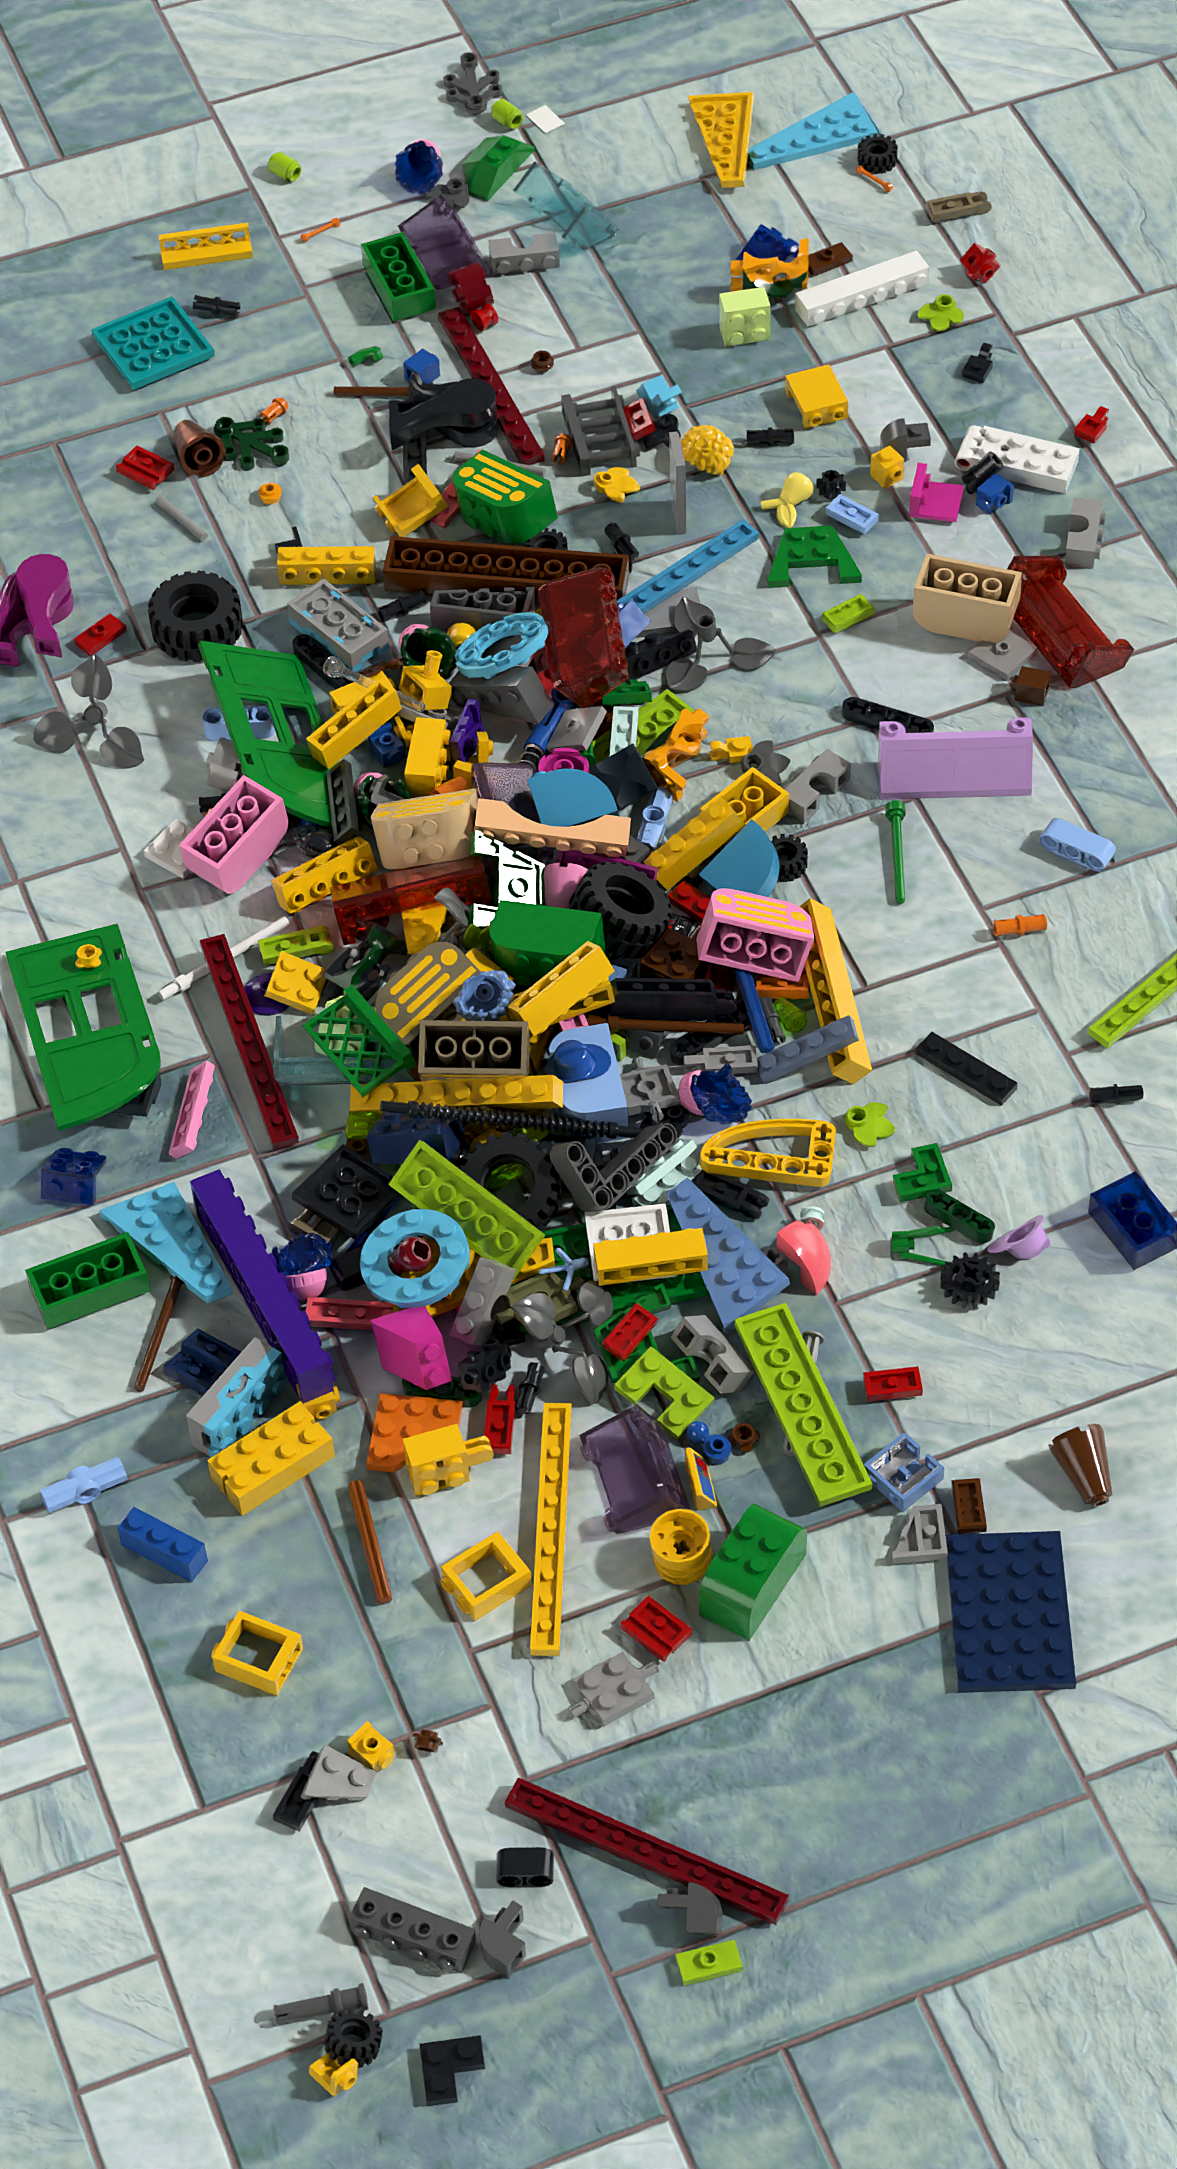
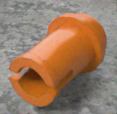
M282 397L274 398L272 404L259 413V417H262L261 419L265 421L266 425H270L280 414L287 412L288 403Z
M562 433L555 438V448L551 455V460L554 463L557 462L558 456H560L559 464L566 462L568 450L573 445L571 437L568 434Z

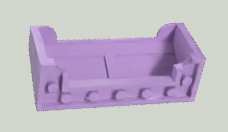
M1031 717L1014 718L1007 723V730L906 733L905 727L899 722H879L878 771L880 799L1031 795L1033 757Z

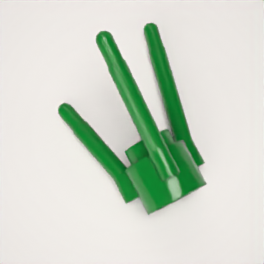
M939 1226L910 1231H892L893 1253H900V1259H912L945 1267L946 1261L909 1253V1250H915L914 1238L953 1232L954 1229L951 1227L940 1228Z

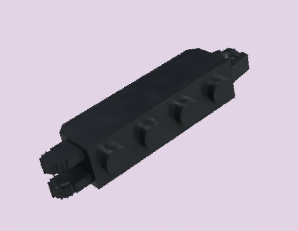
M615 978L610 982L615 1002L594 1010L609 1012L610 1016H618L619 1019L704 1021L715 1020V1015L734 1013L736 1005L733 1001L735 999L733 992L715 989V985L710 979Z

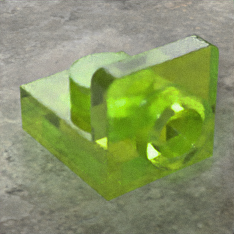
M349 1111L345 1127V1138L367 1139V1134L381 1114Z

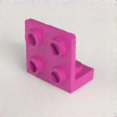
M918 463L910 495L909 516L957 522L964 486L930 481L931 474H927V464Z

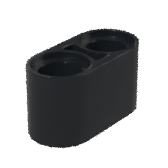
M542 1847L503 1848L497 1851L496 1882L500 1886L546 1887L553 1883L554 1853L552 1850Z

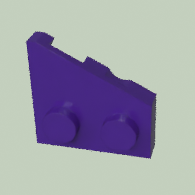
M478 699L467 700L450 739V752L453 756L454 764L457 760L466 762L476 753L477 732H484Z

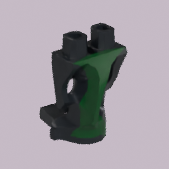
M368 921L365 928L367 932L362 942L355 949L349 947L325 971L323 976L329 981L323 993L329 998L335 999L341 996L343 990L352 984L363 998L368 1001L383 985L391 970L390 966L380 964L390 954L400 953L405 956L408 953L406 942L379 924ZM371 948L370 952L365 956L366 951ZM351 958L353 959V965L347 969L345 967L346 963ZM374 970H377L379 974L376 979L369 981V975Z

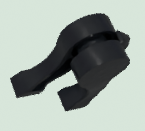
M413 372L409 382V399L404 401H388L391 450L405 445L415 435L429 428H434L448 440L458 445L471 448L484 446L497 436L496 393L488 382L480 379L469 378L444 384H427L422 381L417 372Z

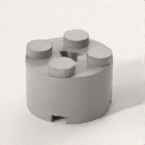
M221 737L218 740L214 753L210 752L206 760V766L210 768L207 785L229 791L243 776L241 763L236 756L231 740ZM245 758L247 764H250L248 758Z

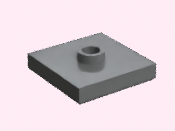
M1009 631L1006 638L998 643L981 640L969 651L968 658L1001 678L1008 680L1037 654L1038 647Z
M602 706L565 710L546 749L550 754L552 750L557 748H572L577 751L587 750L607 711Z

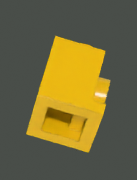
M368 1721L347 1740L349 1755L357 1762L373 1769L377 1773L381 1769H386L394 1759L393 1744L377 1732Z

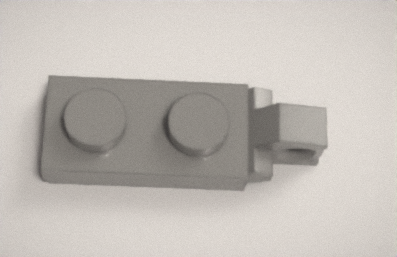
M754 1045L703 1048V1052L684 1056L683 1059L684 1074L696 1070L704 1071L709 1075L758 1073L756 1048Z

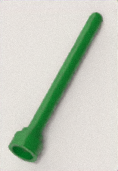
M892 800L885 805V814L891 822L895 901L897 904H903L905 902L901 821L906 815V809L902 801Z

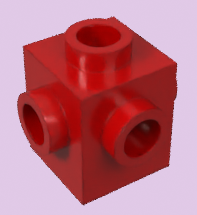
M973 243L960 259L967 269L966 274L974 281L979 279L987 283L1001 267L995 259L997 257L992 250L989 248L985 249L976 243Z

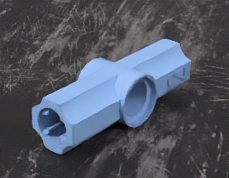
M658 787L656 790H653L648 805L643 811V820L637 840L650 848V854L658 849L660 839L665 833V823L673 801V794L667 788Z
M115 1457L92 1468L87 1466L76 1467L68 1473L66 1479L42 1488L39 1492L47 1512L52 1513L77 1501L80 1504L90 1503L100 1495L101 1491L128 1479L121 1460Z

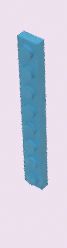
M742 519L600 611L598 619L601 621L606 617L608 620L613 615L610 611L619 602L625 604L630 600L643 613H646L758 540L759 532Z

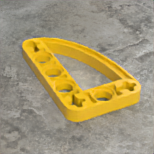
M769 1119L735 1125L718 1132L708 1139L702 1147L699 1164L703 1171L711 1174L823 1187L831 1179L836 1129L830 1122L811 1119ZM821 1133H826L825 1141H820ZM783 1135L811 1136L808 1159L724 1148L730 1144L757 1137ZM824 1151L828 1155L825 1157H819L815 1155L814 1152ZM735 1160L743 1161L745 1165L742 1167H738L733 1165L732 1162ZM769 1164L772 1166V1169L763 1170L759 1165ZM795 1167L799 1172L789 1173L785 1169Z

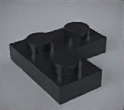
M481 2035L420 2043L427 2107L457 2103L454 2073L485 2069Z

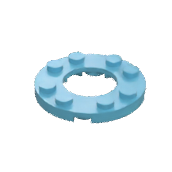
M531 612L517 613L503 617L504 620L495 622L492 625L489 623L470 635L455 653V664L458 670L468 678L484 677L485 679H490L496 676L497 673L515 665L527 663L530 660L529 656L545 645L544 641L548 636V627L543 617ZM510 635H522V641L510 647L511 651L503 650L495 654L493 658L491 655L481 658L485 649L491 647L494 642Z
M412 1209L384 1220L370 1234L361 1252L360 1269L368 1289L378 1300L383 1303L386 1301L396 1304L398 1308L422 1307L443 1299L460 1284L458 1280L469 1266L470 1248L462 1228L451 1217L434 1210ZM412 1236H425L427 1239L435 1240L440 1247V1257L437 1265L429 1273L422 1277L407 1279L395 1275L390 1270L388 1259L393 1253V1248L400 1244L402 1240Z

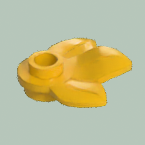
M613 467L607 472H598L593 478L595 489L600 493H605L609 499L623 503L625 493L640 490L637 481L629 476L630 471L622 467Z

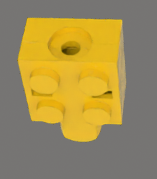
M458 1424L404 1438L406 1470L415 1496L429 1495L437 1490L447 1487H458L470 1481L469 1467L488 1462L494 1456L489 1439L486 1436H481L463 1441Z

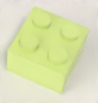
M765 287L719 294L720 331L725 347L770 340V302Z

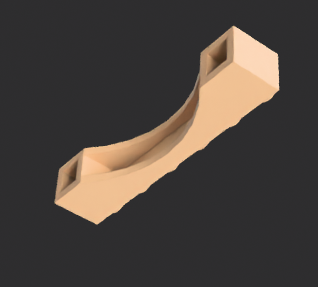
M478 798L474 831L477 830L484 833L483 836L490 840L505 841L508 844L523 843L530 844L536 848L547 846L554 847L560 851L580 850L585 854L602 853L609 857H626L631 818L604 815L595 821L583 825L556 827L529 820L512 810L504 801Z

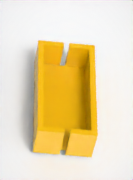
M300 1401L214 1455L207 1462L210 1478L224 1495L227 1494L228 1500L243 1516L334 1458L335 1453L331 1436L319 1422L315 1423L314 1416Z

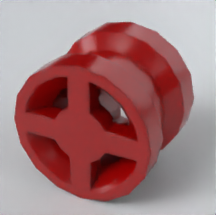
M489 303L484 304L480 310L475 309L471 311L472 322L480 332L486 330L489 325L494 326L499 322L496 310Z

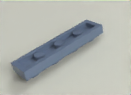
M847 1015L757 1057L762 1081L765 1084L859 1041L853 1018Z

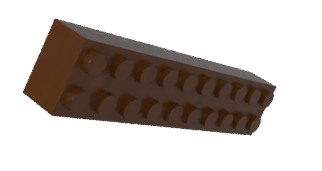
M390 536L383 567L384 590L415 593L422 590L424 594L434 595V591L466 589L468 593H475L480 589L488 588L489 592H504V588L514 587V591H526V587H535V603L605 609L626 595L629 580V555Z

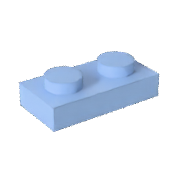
M841 494L826 507V515L864 535L879 519L878 513Z

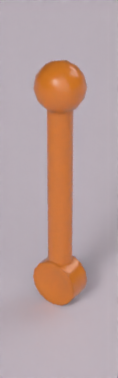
M862 165L857 166L856 172L858 174H864L880 184L886 192H890L893 189L890 182L885 183L867 172Z
M333 218L331 223L308 234L303 233L300 237L301 240L307 242L310 237L331 227H339L340 219Z

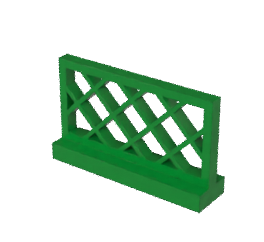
M351 984L343 990L345 995L302 1026L357 1092L364 1097L402 1069L411 1070L416 1066L411 1051ZM346 1005L350 1010L348 1018H336V1012ZM320 1023L328 1024L327 1033H315L313 1028ZM334 1024H347L345 1034H332ZM363 1025V1035L350 1034L351 1026ZM330 1040H342V1049L330 1050ZM348 1041H361L360 1050L346 1051ZM366 1042H378V1052H365ZM345 1057L358 1058L356 1067H345ZM363 1058H376L374 1068H361ZM381 1059H392L395 1062L388 1069H379ZM360 1074L373 1075L372 1081L362 1087L358 1083Z

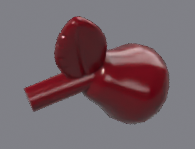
M408 1237L400 1243L398 1248H393V1253L388 1259L389 1268L399 1277L402 1272L423 1271L431 1263L432 1251L428 1243L422 1238Z

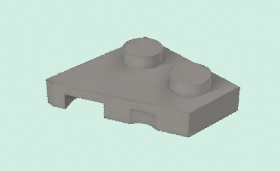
M942 1504L913 1506L908 1517V1523L901 1532L897 1548L892 1553V1564L947 1559L948 1552Z
M324 1745L304 1787L301 1798L323 1797L327 1798V1800L346 1798L349 1801H363L369 1793L377 1772Z

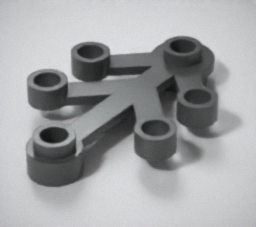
M466 52L461 55L460 61L461 67L466 71L468 83L456 78L453 74L445 75L443 78L444 86L449 88L446 90V100L451 103L458 101L465 105L469 113L477 115L487 109V102L491 98L502 96V86L496 84L500 81V74L497 70H489L487 75L477 82L475 69L478 66V57L473 52ZM492 84L489 86L488 91H486L482 95H479V92H481L486 86ZM456 88L470 94V96L468 97L459 93V91Z

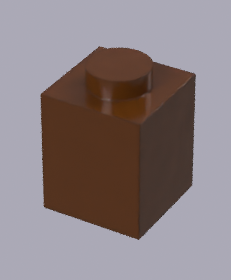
M1022 666L1019 675H1014L1011 689L1015 690V700L1044 706L1049 691L1051 672Z

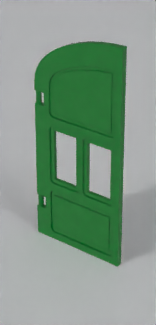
M200 641L198 647L205 667L209 671L210 681L236 756L241 763L243 775L283 798L286 812L307 821L332 828L327 772L329 770L312 757L309 746L294 743L281 707L305 709L313 732L324 724L299 655ZM242 701L266 704L279 742L255 739ZM245 758H248L250 764H247ZM358 819V828H359V832H358V833H360V831L362 830V827H361V824H360L359 819Z
M118 923L5 952L58 1131L84 1124L118 1109L137 1097L154 1081L161 1067L160 1051ZM86 944L100 948L102 954L99 956L100 966L95 968L76 967L75 962L78 960L77 950ZM120 953L122 959L116 960L115 954ZM110 985L122 1024L92 1031L80 993ZM65 997L76 1036L46 1043L35 1004ZM149 1040L150 1046L144 1047L142 1041Z

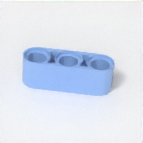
M263 705L244 706L255 739H265L273 736L275 729L267 707ZM220 707L205 710L202 714V721L206 738L213 741H218L221 737L231 740Z
M1059 818L1052 819L1039 837V843L1044 849L1096 872L1103 871L1116 852V847L1108 839Z

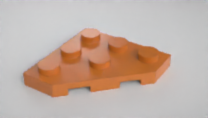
M380 1393L366 1463L367 1470L395 1473L403 1468L405 1463L403 1439L458 1424V1427H460L463 1402Z

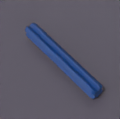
M738 969L735 971V975L759 1051L762 1054L768 1053L775 1046L751 971Z

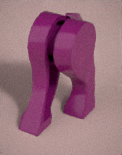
M52 554L31 556L22 561L17 568V572L8 576L0 592V664L19 666L16 643L25 634L31 632L34 636L36 653L62 658L59 638L53 625L70 615L73 611L74 600L70 587L69 571L66 562L60 557Z

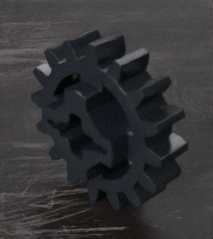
M964 1252L962 1259L954 1255L952 1263L946 1261L944 1270H941L940 1288L944 1289V1297L952 1296V1304H956L958 1301L962 1302V1308H966L968 1303H971L974 1309L977 1308L978 1302L987 1305L988 1298L994 1300L996 1291H999L1000 1272L996 1271V1264L988 1265V1257L986 1256L981 1260L978 1259V1253H974L973 1257H968V1254Z

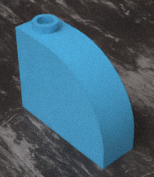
M558 769L547 773L540 771L527 779L541 824L570 827L595 821L604 815L619 816L610 790L601 780L590 773L578 769Z
M751 819L699 875L704 883L713 891L718 889H734L769 897L778 880L779 858L766 832Z

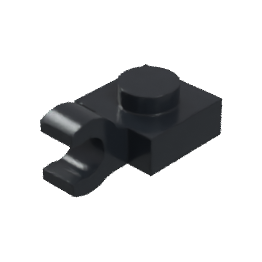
M984 342L978 357L970 356L962 370V377L984 383L992 369L993 361H990L992 357L990 350L993 345Z

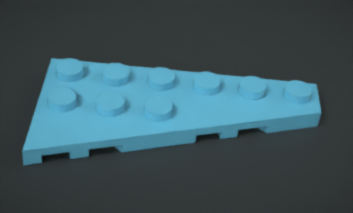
M852 92L748 148L747 159L752 168L757 170L856 145L859 142L861 143L862 138L866 139L868 135L873 137V134H877L878 137V131L855 92Z
M175 1182L99 1210L100 1216L104 1221L112 1223L120 1234L128 1232L136 1247L157 1264L164 1265L172 1276L180 1278L186 1283L188 1289L207 1304L233 1294L230 1283Z

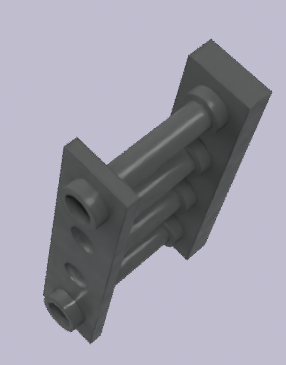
M616 386L611 387V399L578 405L572 402L570 394L561 395L562 415L568 434L573 442L572 447L582 477L591 475L590 465H594V462L629 456L632 468L637 467L636 457H640L639 445L633 441L623 411L624 399L622 395H618ZM613 408L615 415L583 421L577 418L582 413ZM618 424L620 431L588 437L582 434L587 429ZM620 440H623L625 444L623 448L594 453L588 451L589 446Z

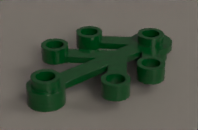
M221 417L216 421L214 433L223 440L226 454L223 456L225 461H233L237 456L236 449L232 446V438L240 442L242 455L240 465L245 471L252 470L255 467L250 447L271 457V461L276 466H284L289 461V449L285 445L271 447L260 441L270 439L273 443L282 442L284 435L281 428L266 430L265 421L261 418L235 423L230 417ZM251 429H252V432H251V433H243V432H241V431L251 430Z

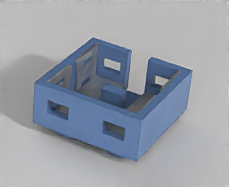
M905 1432L864 1464L873 1486L902 1512L944 1479V1467L929 1453L925 1455L924 1467L917 1462L920 1458V1445Z

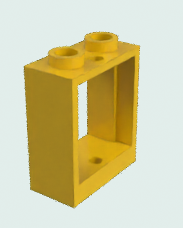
M498 1531L441 1566V1585L448 1594L453 1593L457 1598L456 1601L460 1610L464 1614L469 1613L474 1621L532 1586L530 1569ZM493 1555L510 1577L475 1598L458 1575Z
M239 1610L234 1620L230 1619L228 1621L222 1641L220 1643L217 1642L212 1650L211 1658L213 1659L215 1672L278 1696L303 1651L301 1634ZM243 1630L282 1645L268 1672L229 1657Z

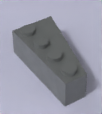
M514 587L504 588V592H489V588L480 589L475 593H468L466 589L434 591L430 604V627L447 631L454 624L466 623L477 631L489 623L492 625L495 622L504 620L503 617L512 614L534 613L535 587H526V591H514Z
M511 667L497 673L496 676L490 679H485L484 677L468 678L458 671L449 682L452 686L451 698L458 706L465 707L468 699H478L480 711L539 724L554 706L533 667Z

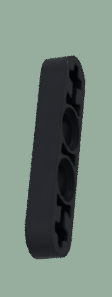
M300 634L293 639L294 654L299 655L303 663L335 690L360 680L358 675L310 635ZM318 656L325 658L322 662L313 661ZM331 670L341 671L338 675L328 674Z
M849 697L842 704L843 717L853 723L879 730V722L901 720L906 723L904 725L906 733L934 732L933 722L924 717L858 697ZM878 713L881 714L883 717L880 719H873L870 717V715Z
M744 1000L735 1002L736 1009L734 1013L715 1015V1020L705 1021L710 1023L744 1024V1028L751 1025L748 1014H744L747 1013ZM688 1032L671 1044L670 1058L676 1065L683 1066L684 1056L696 1055V1053L703 1052V1048H715L735 1034ZM704 1035L710 1040L706 1043H699L695 1039L698 1036Z

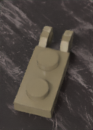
M980 191L928 200L926 202V209L932 222L975 213L978 215L986 214L991 210L992 205L987 201V194Z

